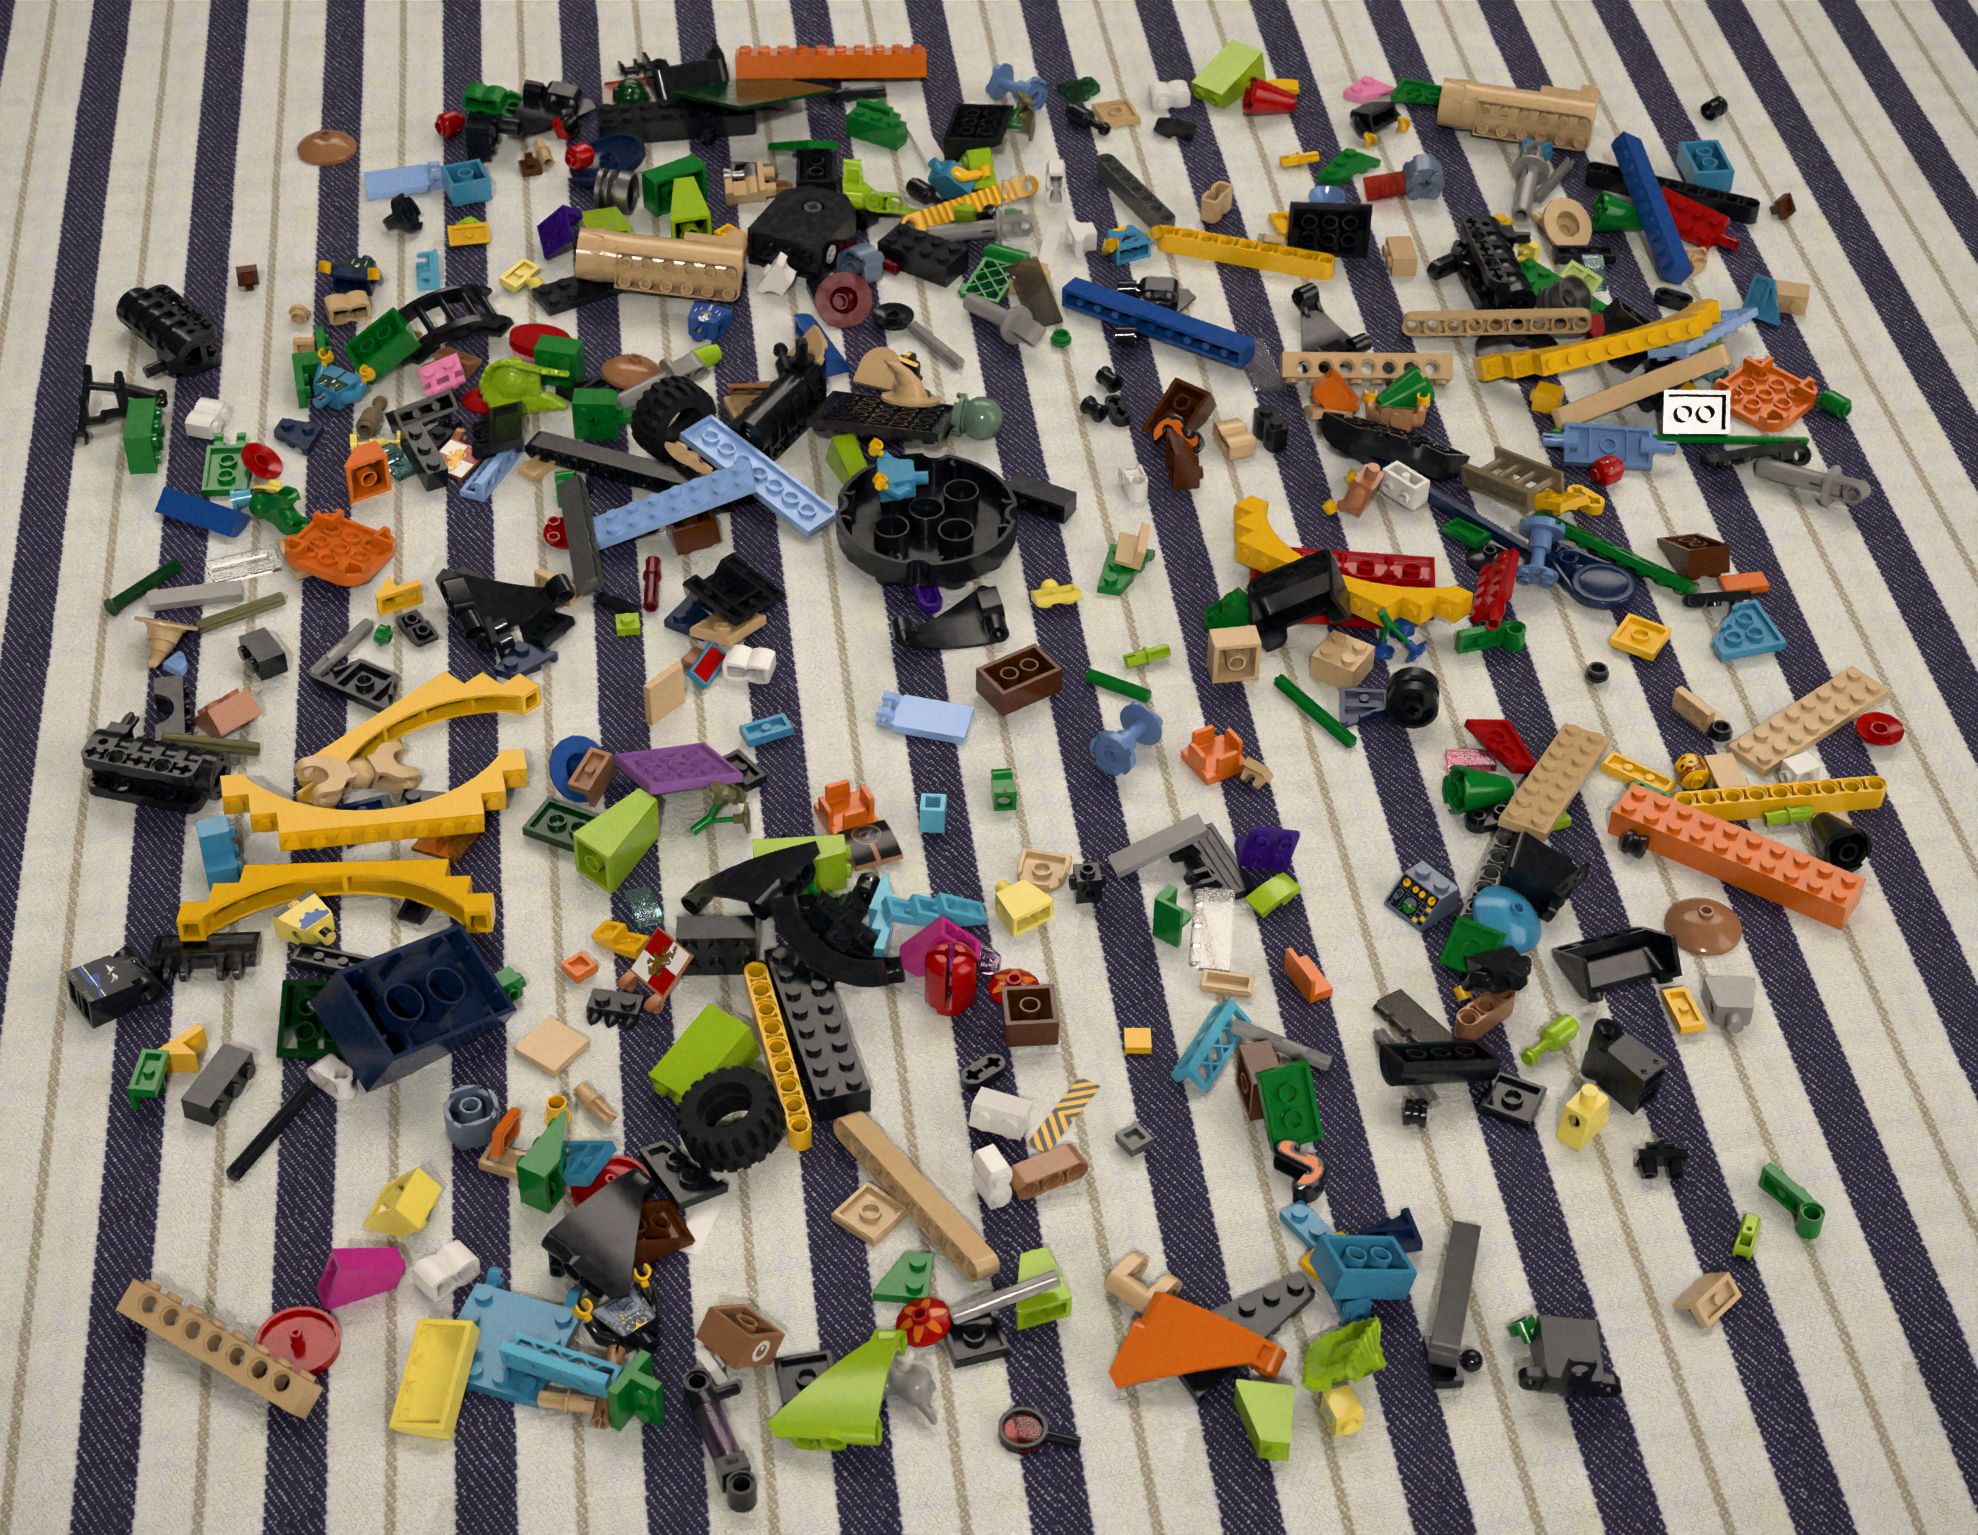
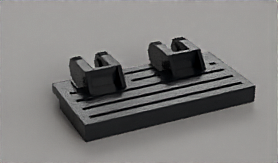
M522 400L489 408V413L481 414V420L474 422L472 436L476 441L472 442L471 453L474 459L480 460V458L496 456L497 452L525 446V408Z
M1213 823L1205 824L1209 836L1169 855L1172 863L1184 861L1183 864L1188 870V873L1183 878L1185 883L1189 886L1192 885L1190 890L1193 895L1205 894L1209 904L1218 902L1220 905L1245 898L1256 889L1243 867L1238 866L1236 857Z
M261 931L213 933L207 937L206 941H180L179 935L155 936L150 953L149 969L151 971H160L164 964V983H171L173 973H179L180 981L187 982L190 974V963L191 969L214 968L215 962H217V981H224L226 971H232L234 980H240L243 972V961L244 967L256 966L262 942Z

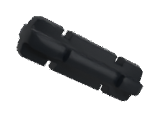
M600 592L596 596V603L602 607L621 614L639 613V606L631 602L628 604V601L613 595L610 596V594Z

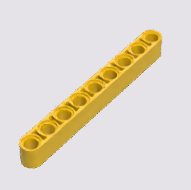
M1170 225L1162 226L1165 235L1158 237L1157 241L1158 250L1166 253L1328 281L1334 277L1335 257L1328 253Z
M1862 776L1682 791L1676 793L1673 800L1725 821L1762 818V813L1765 811L1781 810L1785 806L1794 808L1810 805L1813 808L1814 814L1879 808L1883 803L1887 782L1879 776Z
M751 962L744 968L745 992L770 1081L786 1113V1128L784 1132L791 1149L804 1151L812 1145V1121L768 968L761 962Z

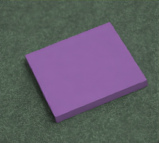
M704 742L613 755L615 765L650 795L709 787L711 781L725 784L743 782V773Z

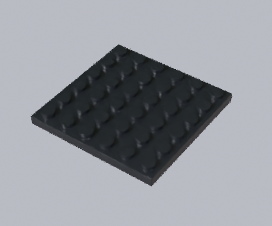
M832 391L807 417L806 427H813L814 431L821 432L830 429L834 430L837 434L856 432V435L861 437H868L870 434L878 435L880 439L897 437L900 438V441L913 442V439L922 440L923 444L933 445L935 442H939L952 425L951 418L954 405L940 403L932 407H906L884 402L880 399L881 396Z

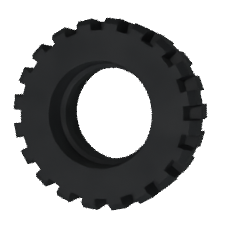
M676 375L670 376V378H662L660 382H654L649 390H645L642 393L643 397L636 402V409L632 412V436L636 443L656 460L670 464L672 456L666 450L665 442L675 444L676 441L683 443L679 440L682 431L710 414L716 417L715 414L717 412L714 400L709 393L687 377ZM679 413L677 419L669 426L674 416Z
M732 1066L731 1069L723 1067L717 1069L718 1072L713 1074L709 1072L703 1075L704 1078L702 1080H696L691 1084V1089L685 1091L681 1098L683 1102H679L676 1110V1126L691 1158L705 1169L710 1170L712 1168L714 1172L723 1173L724 1170H727V1172L733 1173L737 1172V1169L740 1168L744 1170L749 1169L755 1162H762L766 1158L765 1155L768 1153L772 1154L776 1149V1142L780 1143L784 1135L783 1131L786 1128V1113L772 1082L763 1073L756 1072L755 1069L748 1067L743 1070L740 1066ZM748 1111L740 1121L733 1125L713 1128L720 1119L730 1113Z

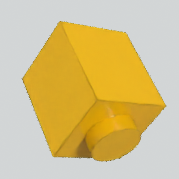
M1540 381L1536 389L1533 388L1529 400L1532 401L1531 410L1551 415V410L1562 406L1565 387Z

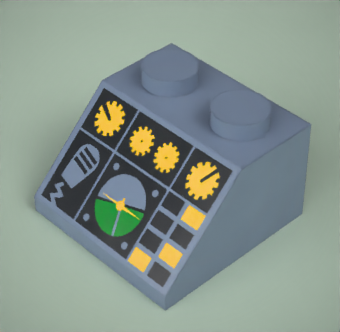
M1422 860L1404 872L1384 901V905L1421 933L1456 910L1459 887Z

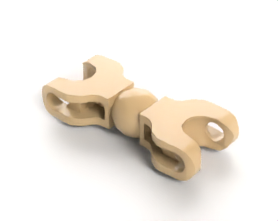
M399 741L381 743L376 748L375 753L367 755L366 759L356 758L347 763L345 759L334 760L328 756L318 754L301 758L293 769L300 781L317 783L310 797L315 807L334 806L340 801L343 794L350 793L351 788L361 790L369 785L372 789L383 788L392 793H403L404 789H416L423 778L416 767L399 765L406 751Z

